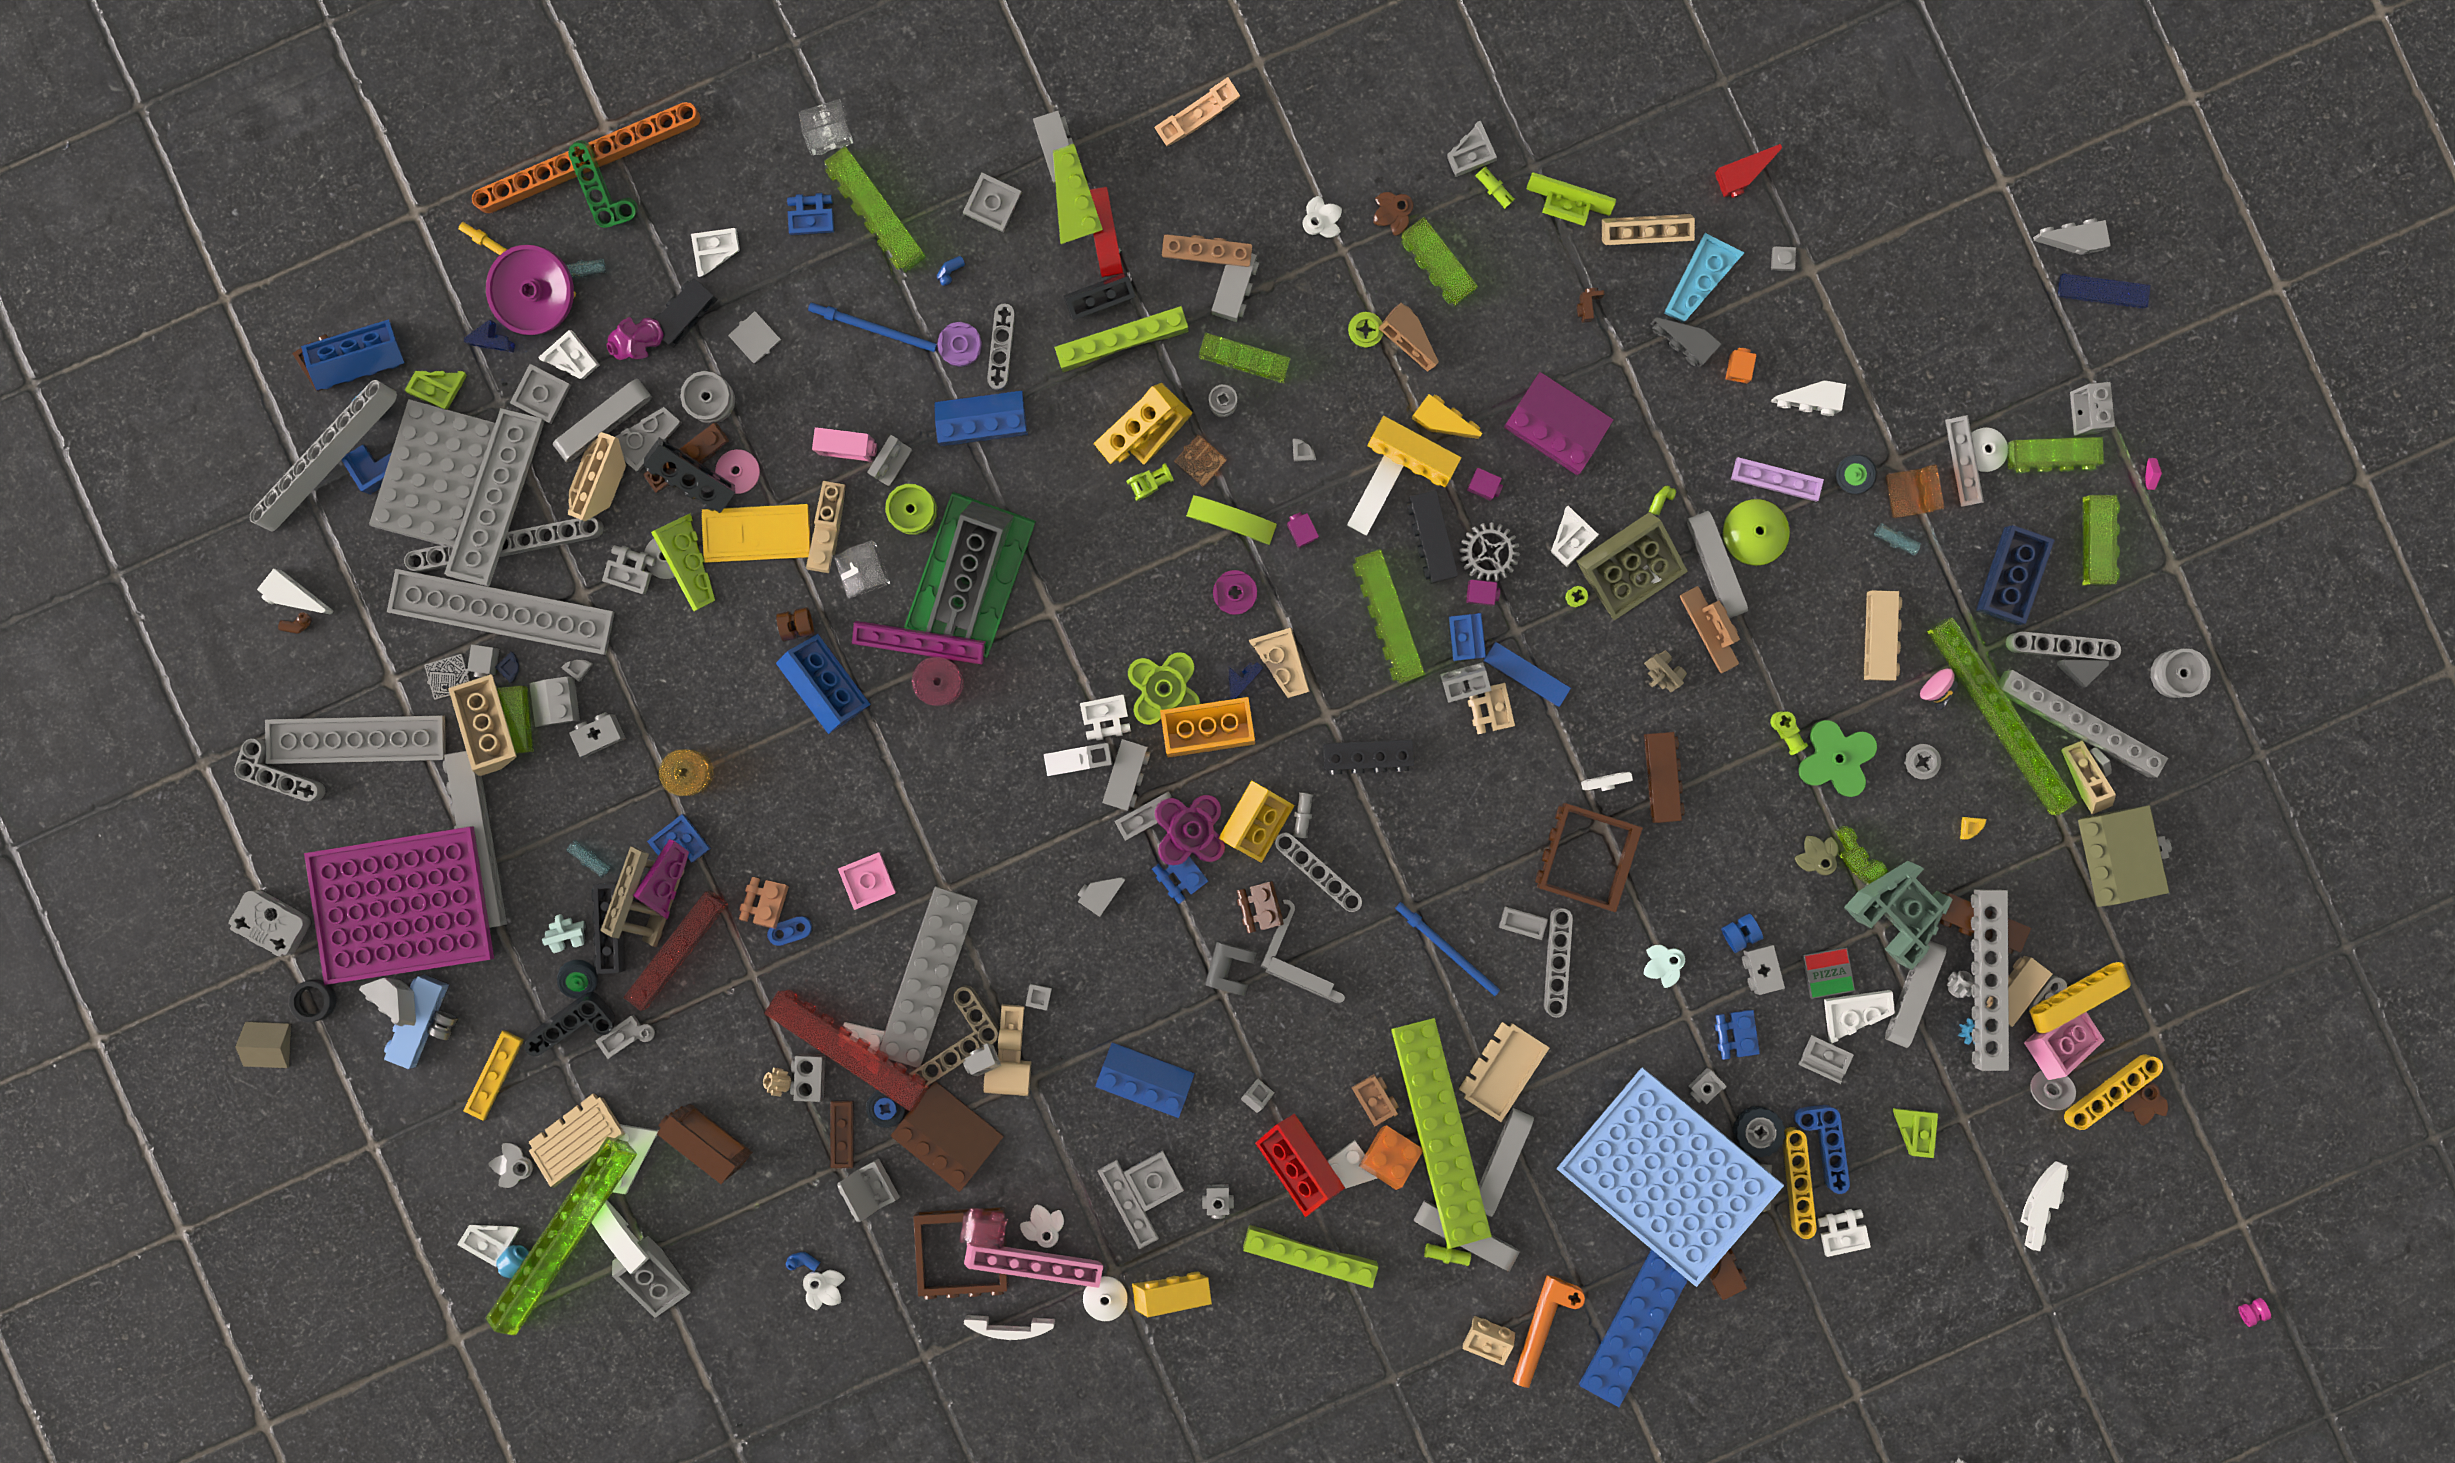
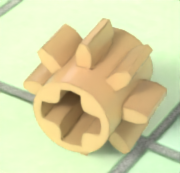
M773 1068L772 1073H766L763 1079V1086L767 1089L766 1092L781 1097L782 1092H787L791 1086V1078L787 1075L788 1072L783 1071V1069Z

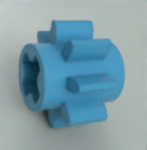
M1967 1018V1023L1964 1025L1959 1024L1962 1032L1958 1036L1965 1037L1964 1043L1969 1045L1972 1042L1970 1032L1975 1028V1022L1973 1023L1972 1019Z

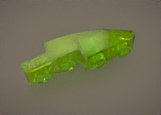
M1840 826L1834 830L1845 848L1838 855L1850 871L1866 886L1888 873L1882 861L1879 862L1875 859L1867 860L1869 855L1863 847H1859L1856 842L1858 837L1851 827Z

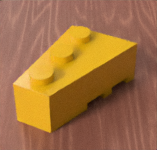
M1200 1272L1188 1273L1184 1277L1172 1276L1162 1280L1132 1284L1135 1309L1147 1317L1212 1304L1208 1277L1200 1274Z

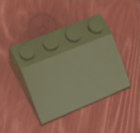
M1651 512L1576 561L1586 580L1613 620H1616L1688 572L1663 523ZM1648 565V568L1644 570L1643 567ZM1650 570L1662 580L1657 583L1651 582L1655 577Z
M2150 805L2084 816L2078 819L2097 907L2169 893Z

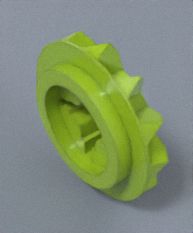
M1361 312L1355 315L1348 327L1350 339L1356 345L1364 348L1375 346L1383 336V332L1378 329L1382 324L1381 319L1371 312ZM1365 321H1367L1369 329L1375 330L1369 332L1366 339L1363 332L1356 330L1363 328Z

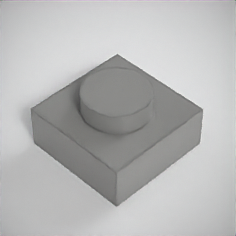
M1773 247L1771 270L1794 271L1796 247Z
M1030 983L1025 1006L1048 1010L1052 988Z

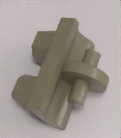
M1666 650L1660 654H1655L1644 664L1650 670L1648 674L1653 679L1649 685L1654 687L1658 684L1662 690L1666 687L1671 693L1684 684L1682 680L1687 673L1680 666L1672 670L1667 665L1672 660V656Z

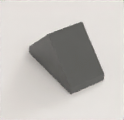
M2059 660L2057 661V666L2081 688L2087 687L2109 666V661Z

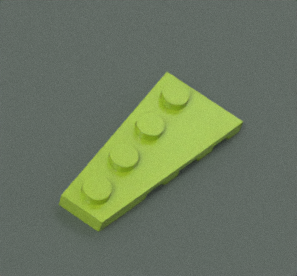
M1074 143L1053 150L1060 243L1063 244L1103 229Z

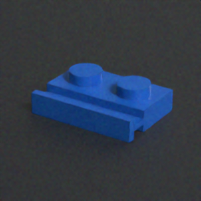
M1482 613L1449 617L1453 660L1486 658Z

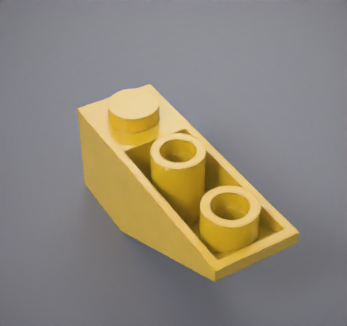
M1428 394L1412 416L1414 421L1429 432L1479 439L1482 435L1477 424L1472 421L1466 422L1461 418L1463 415L1458 410L1447 408L1443 405L1445 403L1444 400L1437 395L1432 397Z

